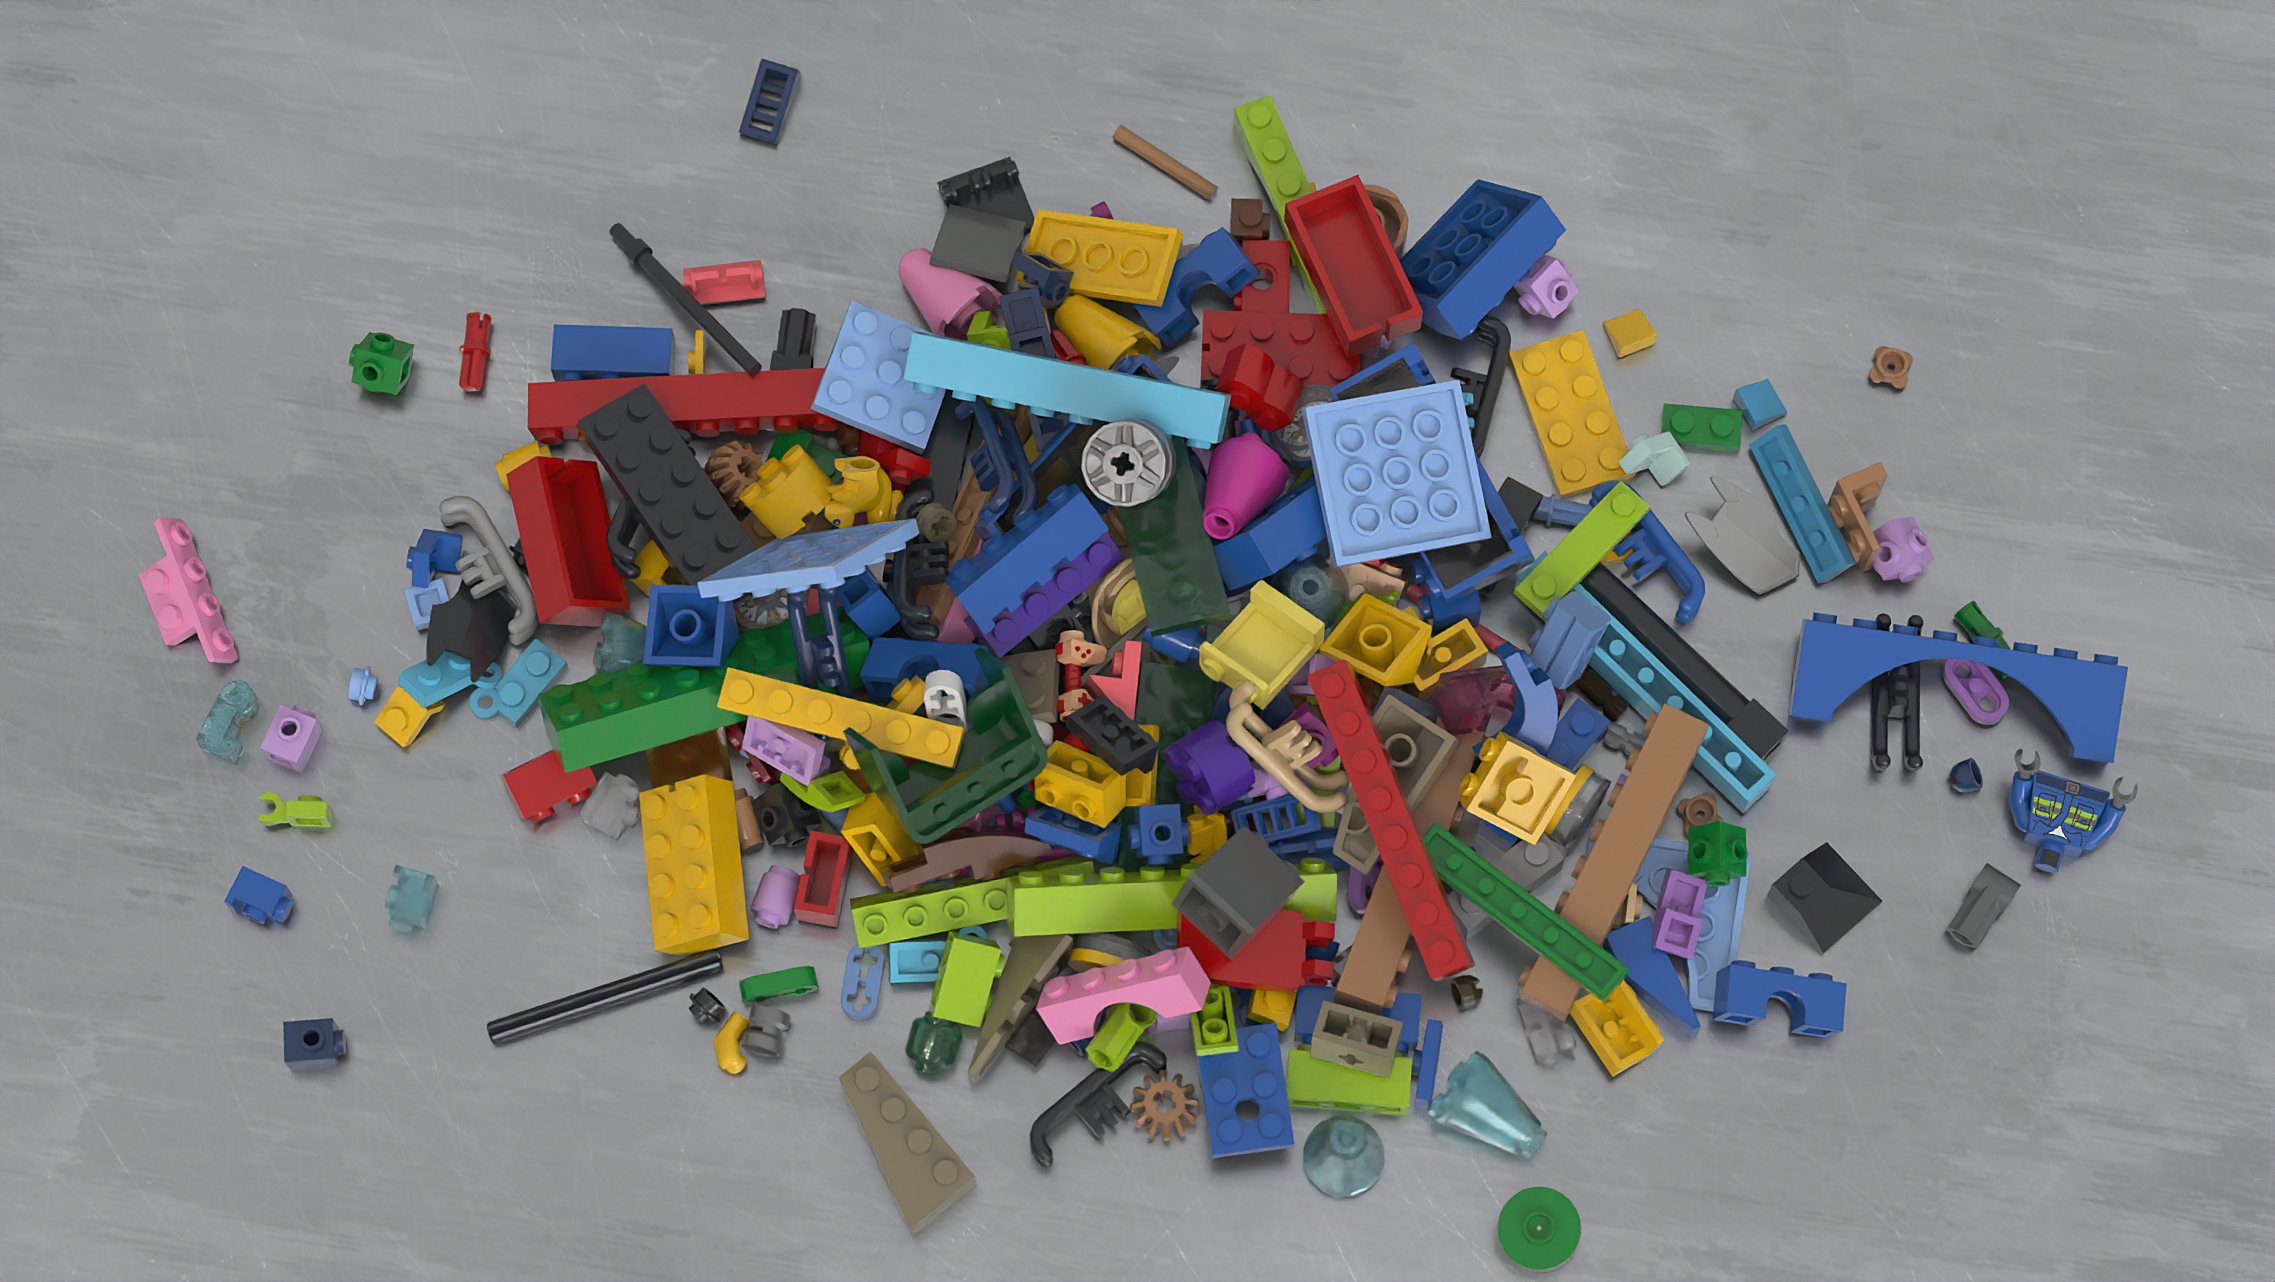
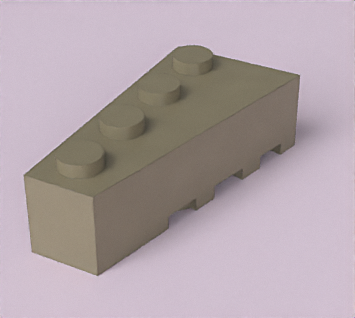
M871 1051L839 1076L842 1090L867 1139L912 1237H914L976 1187V1178Z

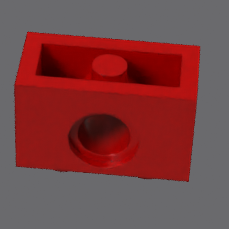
M1243 240L1242 248L1261 274L1234 295V311L1289 313L1290 240ZM1263 278L1270 281L1272 285L1267 289L1260 290L1251 283L1256 279Z

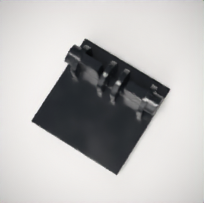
M1011 157L937 182L947 210L950 204L1026 222L1025 230L1031 229L1035 218L1019 180L1017 165L1014 160H1011Z

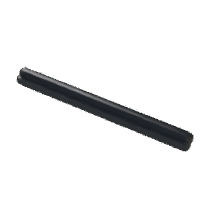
M711 949L487 1023V1032L491 1042L499 1044L723 970V963L718 950Z

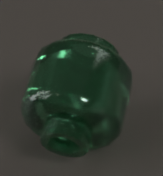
M925 1011L924 1016L913 1019L905 1045V1053L908 1058L916 1062L914 1067L916 1070L936 1075L940 1068H950L955 1065L963 1038L962 1030L955 1025L956 1022L933 1017L930 1011Z

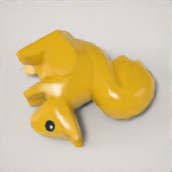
M866 456L835 459L834 465L837 470L842 472L844 483L827 486V492L832 493L833 500L829 501L823 508V514L826 519L838 528L852 527L855 514L866 511L869 524L895 521L897 505L904 497L901 491H892L889 476L880 468L879 462Z

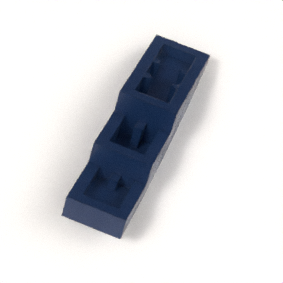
M1038 287L999 296L1012 350L1056 359ZM1026 405L1038 453L1043 452L1071 422L1069 421L1070 414L1054 411V417L1040 416L1030 413L1031 406ZM1074 438L1068 445L1077 443L1076 438Z

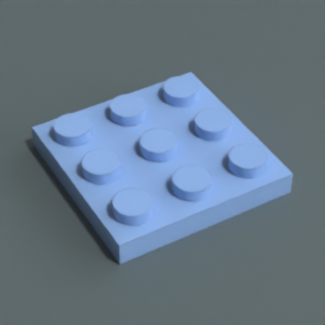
M852 300L848 305L810 409L922 454L927 445L946 389L938 387L937 394L914 390V382L903 380L912 332L933 333Z

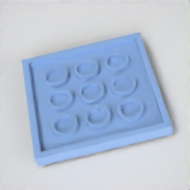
M1459 380L1308 406L1301 409L1333 568L1492 538Z
M916 518L792 534L781 540L777 538L697 582L701 598L718 596L719 601L723 602L739 598L746 592H752L753 597H762L776 592L778 588H786L787 593H795L810 588L811 584L820 583L821 589L840 586L845 583L844 577L863 573L866 571L865 565L885 560V553H892L906 548L905 542L919 534Z

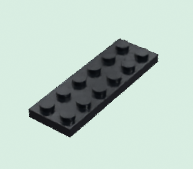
M645 383L578 420L577 429L683 585L698 586L697 582L757 550ZM752 592L743 593L741 597L733 599L734 607L752 598Z

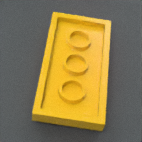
M1038 209L1024 252L1042 253L1073 271L1074 274L1069 285L1068 294H1081L1089 297L1162 307L1183 234L1178 228ZM1018 271L1015 281L1021 287H1037V285L1024 280V273Z
M1584 330L1509 352L1508 359L1560 500L1591 491L1596 486L1607 481H1623L1635 477L1636 472L1627 475L1618 463L1628 453V449Z

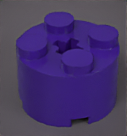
M1215 719L1210 720L1173 742L1162 751L1164 761L1175 772L1179 783L1176 784V791L1181 800L1186 805L1195 803L1206 816L1218 812L1252 791L1254 788L1251 785L1255 783V774L1244 749L1239 745L1233 748L1226 738L1229 736L1227 727Z

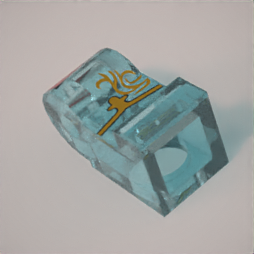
M234 680L225 684L221 689L196 737L201 750L238 765L244 752L238 738L246 722L252 720L259 710L258 698L250 684L242 680Z

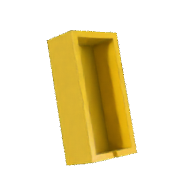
M703 774L676 782L675 786L665 785L639 793L654 951L685 957L748 940L749 932L733 782Z

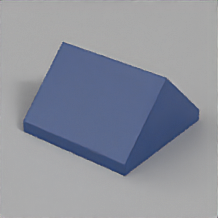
M651 585L643 664L645 666L723 667L740 637L733 600L721 602L718 596L701 598L698 586Z

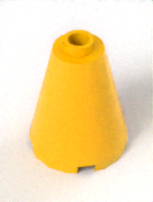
M1081 294L1069 295L1065 298L1062 305L1055 309L1054 321L1061 333L1065 334L1076 352L1083 353L1086 357V365L1112 370L1114 365L1124 356L1146 354L1154 363L1156 362L1152 358L1155 348L1159 351L1161 350V343L1156 335Z

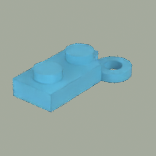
M535 638L498 682L495 689L480 687L472 693L469 701L472 712L481 719L493 718L499 713L518 727L539 702L537 694L550 689L568 667L567 662ZM484 696H489L493 699V704L488 709H482L478 706L479 700Z
M445 651L432 666H428L427 660H424L400 672L398 684L421 707L425 708L471 684L484 689L495 688L502 679L503 672L498 664L492 662L486 672L491 673L493 676H482L476 683H473L470 679V660Z
M979 925L959 928L957 930L959 933H975L978 937L987 939L986 932ZM915 938L889 942L890 983L935 982L947 938Z

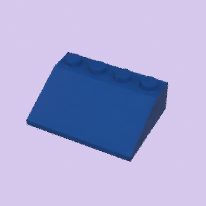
M1477 179L1415 243L1399 262L1423 311L1422 322L1441 334L1462 340L1477 328L1478 322L1492 308H1495L1503 301L1505 294L1517 281L1522 280L1529 274L1532 265L1543 254L1554 248L1557 239L1566 229L1542 196Z

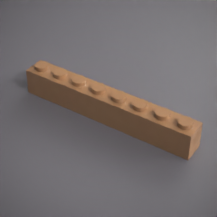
M1665 703L1659 714L1653 711L1650 714L1642 731L1643 734L1648 736L1642 750L1634 747L1624 768L1630 771V774L1624 786L1616 783L1607 802V805L1613 808L1606 821L1600 818L1597 821L1589 838V841L1595 844L1588 857L1581 854L1571 874V877L1577 879L1571 893L1562 892L1554 908L1555 913L1600 947H1602L1708 731L1709 724ZM1539 955L1534 966L1527 963L1517 983L1518 986L1523 988L1521 1000L1564 1021L1582 987L1541 955Z
M1446 706L1442 707L1436 725L1459 739L1462 743L1440 777L1413 812L1422 836H1424L1434 822L1448 832L1450 828L1458 831L1465 813V808L1459 806V799L1462 796L1458 792L1459 786L1467 773L1475 774V771H1472L1477 757L1472 747L1489 738L1485 736L1488 721ZM1384 863L1338 982L1333 1000L1335 1004L1381 1016L1384 1007L1392 1009L1400 987L1393 984L1397 971L1406 972L1413 950L1406 948L1409 938L1413 933Z

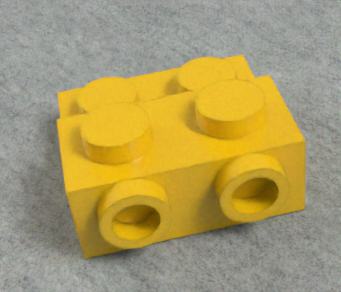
M1500 731L1496 739L1488 738L1481 747L1479 758L1483 761L1475 774L1469 772L1462 779L1458 790L1459 794L1462 795L1459 801L1468 812L1536 845L1576 775L1570 769L1539 754L1533 747Z

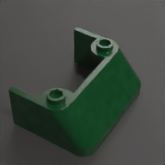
M981 647L973 652L988 685L978 690L969 700L967 714L973 728L964 733L955 769L924 761H919L906 768L903 760L891 751L879 752L876 745L851 727L843 731L866 782L903 832L917 843L926 844L941 837L1037 777L1047 764V750L1009 665Z

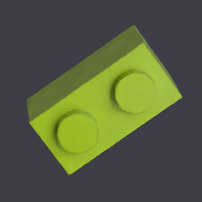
M949 930L929 1004V1010L933 1017L981 1027L983 1017H987L994 998V994L990 993L993 979L1000 978L1005 962V955L1000 954L1001 948L996 941Z

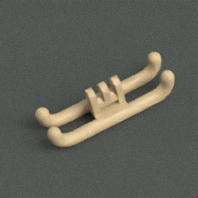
M1244 681L1234 688L1229 698L1231 711L1226 720L1227 732L1232 739L1310 810L1326 813L1345 807L1348 801L1346 794L1338 792L1331 796H1319L1313 793L1293 774V772L1296 773L1306 784L1322 791H1334L1346 786L1350 781L1346 771L1341 770L1331 775H1325L1317 772L1315 769H1311L1306 764V762L1321 753L1322 745L1316 740L1311 741L1312 736L1306 730L1301 731V726L1295 720L1273 731L1252 711L1251 705L1245 702L1246 699L1254 694L1255 685L1250 681ZM1244 726H1245L1247 729H1249V730L1262 742V744H1261L1254 736H1252V735L1244 728Z

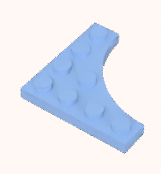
M1591 827V829H1590L1589 838H1590L1591 833H1592V831H1593V829H1594L1593 827ZM1655 838L1633 882L1638 883L1637 893L1642 895L1656 909L1666 870L1673 869L1689 875L1687 860L1688 843ZM1589 840L1586 857L1589 856L1595 844ZM1747 853L1745 877L1730 879V884L1727 886L1716 887L1707 885L1698 919L1703 920L1693 958H1684L1688 975V999L1694 1009L1713 1012L1716 973L1730 965L1732 961L1737 960L1752 857L1751 853Z

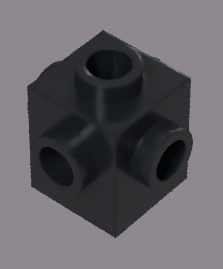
M783 783L774 784L751 802L769 845L786 843L788 847L800 845L809 839L810 831L822 824L816 808L796 796Z

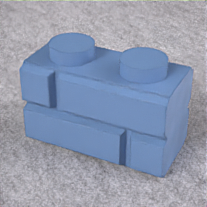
M1572 591L1562 599L1556 597L1550 602L1543 613V616L1548 619L1546 624L1533 634L1528 643V646L1532 648L1529 658L1535 669L1541 667L1551 679L1552 684L1559 690L1566 689L1581 678L1611 620L1610 615L1598 606H1592V602L1578 591Z

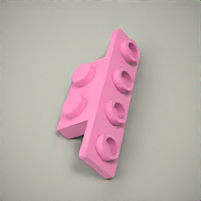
M158 518L154 521V525L167 556L138 574L165 645L176 646L197 632L209 662L233 663L238 660L234 648V640L227 630L220 613V604L213 595L206 577V568L198 557L189 527L182 519Z

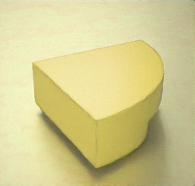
M1133 578L1122 588L1112 609L1114 629L1121 635L1153 612L1140 584Z

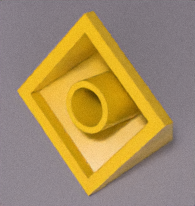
M1364 593L1319 647V653L1336 662L1343 659L1347 660L1352 664L1354 671L1386 687L1408 684L1414 680L1432 633V626Z

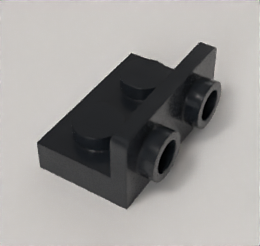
M1104 695L1068 715L1065 727L1120 776L1135 768H1138L1144 774L1153 770L1159 744L1149 733L1142 730L1126 716L1122 709L1116 707Z

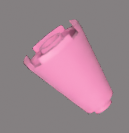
M926 248L911 250L902 257L898 275L933 334L968 341L967 333L975 312L991 311L995 325L998 318L994 315L997 305L1001 307L999 296H1002L995 287L974 275L929 265L932 252Z

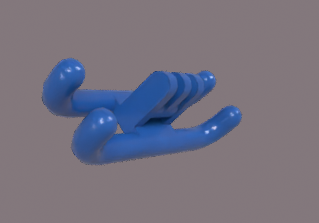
M1607 481L1596 486L1592 490V498L1589 501L1592 509L1620 481ZM1624 483L1640 498H1642L1634 488H1632L1629 484ZM1650 509L1634 526L1637 532L1616 546L1613 551L1618 557L1626 554L1631 549L1634 551L1632 555L1625 559L1623 564L1627 569H1631L1640 562L1644 564L1633 574L1637 582L1643 580L1664 565L1686 594V597L1679 602V609L1675 614L1677 621L1686 623L1699 612L1705 595V582L1699 570Z

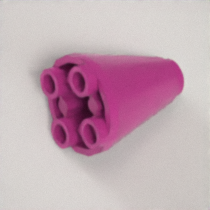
M1245 433L1241 437H1233L1222 441L1211 455L1207 474L1203 525L1207 533L1214 538L1228 539L1232 535L1237 534L1282 494L1290 474L1288 466L1283 463L1273 449L1263 443L1258 435Z

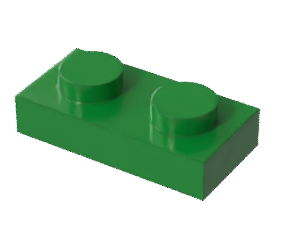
M1664 403L1662 408L1661 434L1670 432L1682 448L1739 452L1741 447L1743 410Z

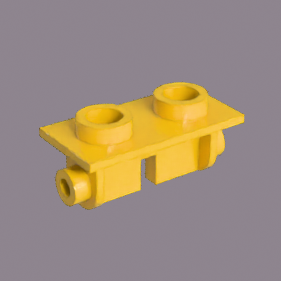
M1194 805L1195 814L1187 818L1189 832L1188 852L1192 855L1200 853L1199 856L1191 859L1190 863L1202 865L1227 842V826L1223 814L1216 812L1206 816L1197 805Z

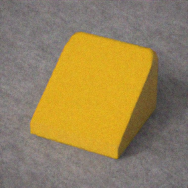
M1640 308L1603 322L1618 358L1652 346L1656 342L1657 334Z

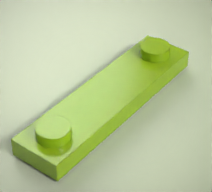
M1620 481L1515 588L1513 594L1544 620L1543 613L1550 602L1556 597L1562 599L1568 595L1649 512L1651 506Z

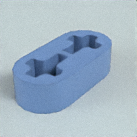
M857 944L850 950L847 957L841 1005L845 1015L855 1021L870 1019L878 1008L885 964L883 953L877 945L859 949ZM869 952L871 953L872 960L876 961L877 964L870 965L867 978L860 977V964L855 962V960L862 959L864 953ZM859 985L865 986V998L871 1001L870 1005H863L861 1011H855L853 1003L848 1002L849 998L857 997Z

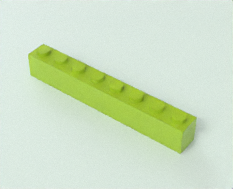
M1305 858L1300 861V864H1293L1299 871L1300 878L1305 882L1297 894L1282 909L1301 911V915L1306 916V922L1315 920L1336 921L1337 873L1329 863H1325L1323 859ZM1183 864L1180 866V870H1165L1162 866L1148 865L1141 867L1140 872H1124L1122 868L1107 867L1100 869V873L1084 874L1082 870L1065 869L1061 870L1059 875L1043 876V873L1038 871H1024L1019 873V877L1007 878V925L1014 936L1177 929V909L1172 905V902L1187 879L1201 864Z

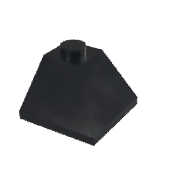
M1828 842L1801 858L1772 884L1767 894L1772 902L1822 955L1882 903L1878 895Z

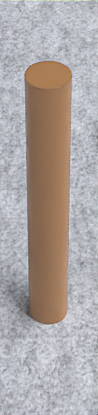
M1120 125L1113 135L1115 140L1210 200L1215 195L1218 186L1126 127Z

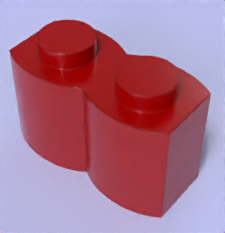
M1246 342L1228 351L1216 390L1217 392L1231 394L1229 405L1245 410L1258 427L1263 430L1276 432L1293 423L1304 385L1291 371L1275 365L1272 358L1262 349Z

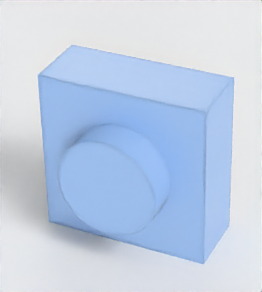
M442 578L431 581L428 588L412 587L404 590L417 631L429 627L432 605L449 601Z

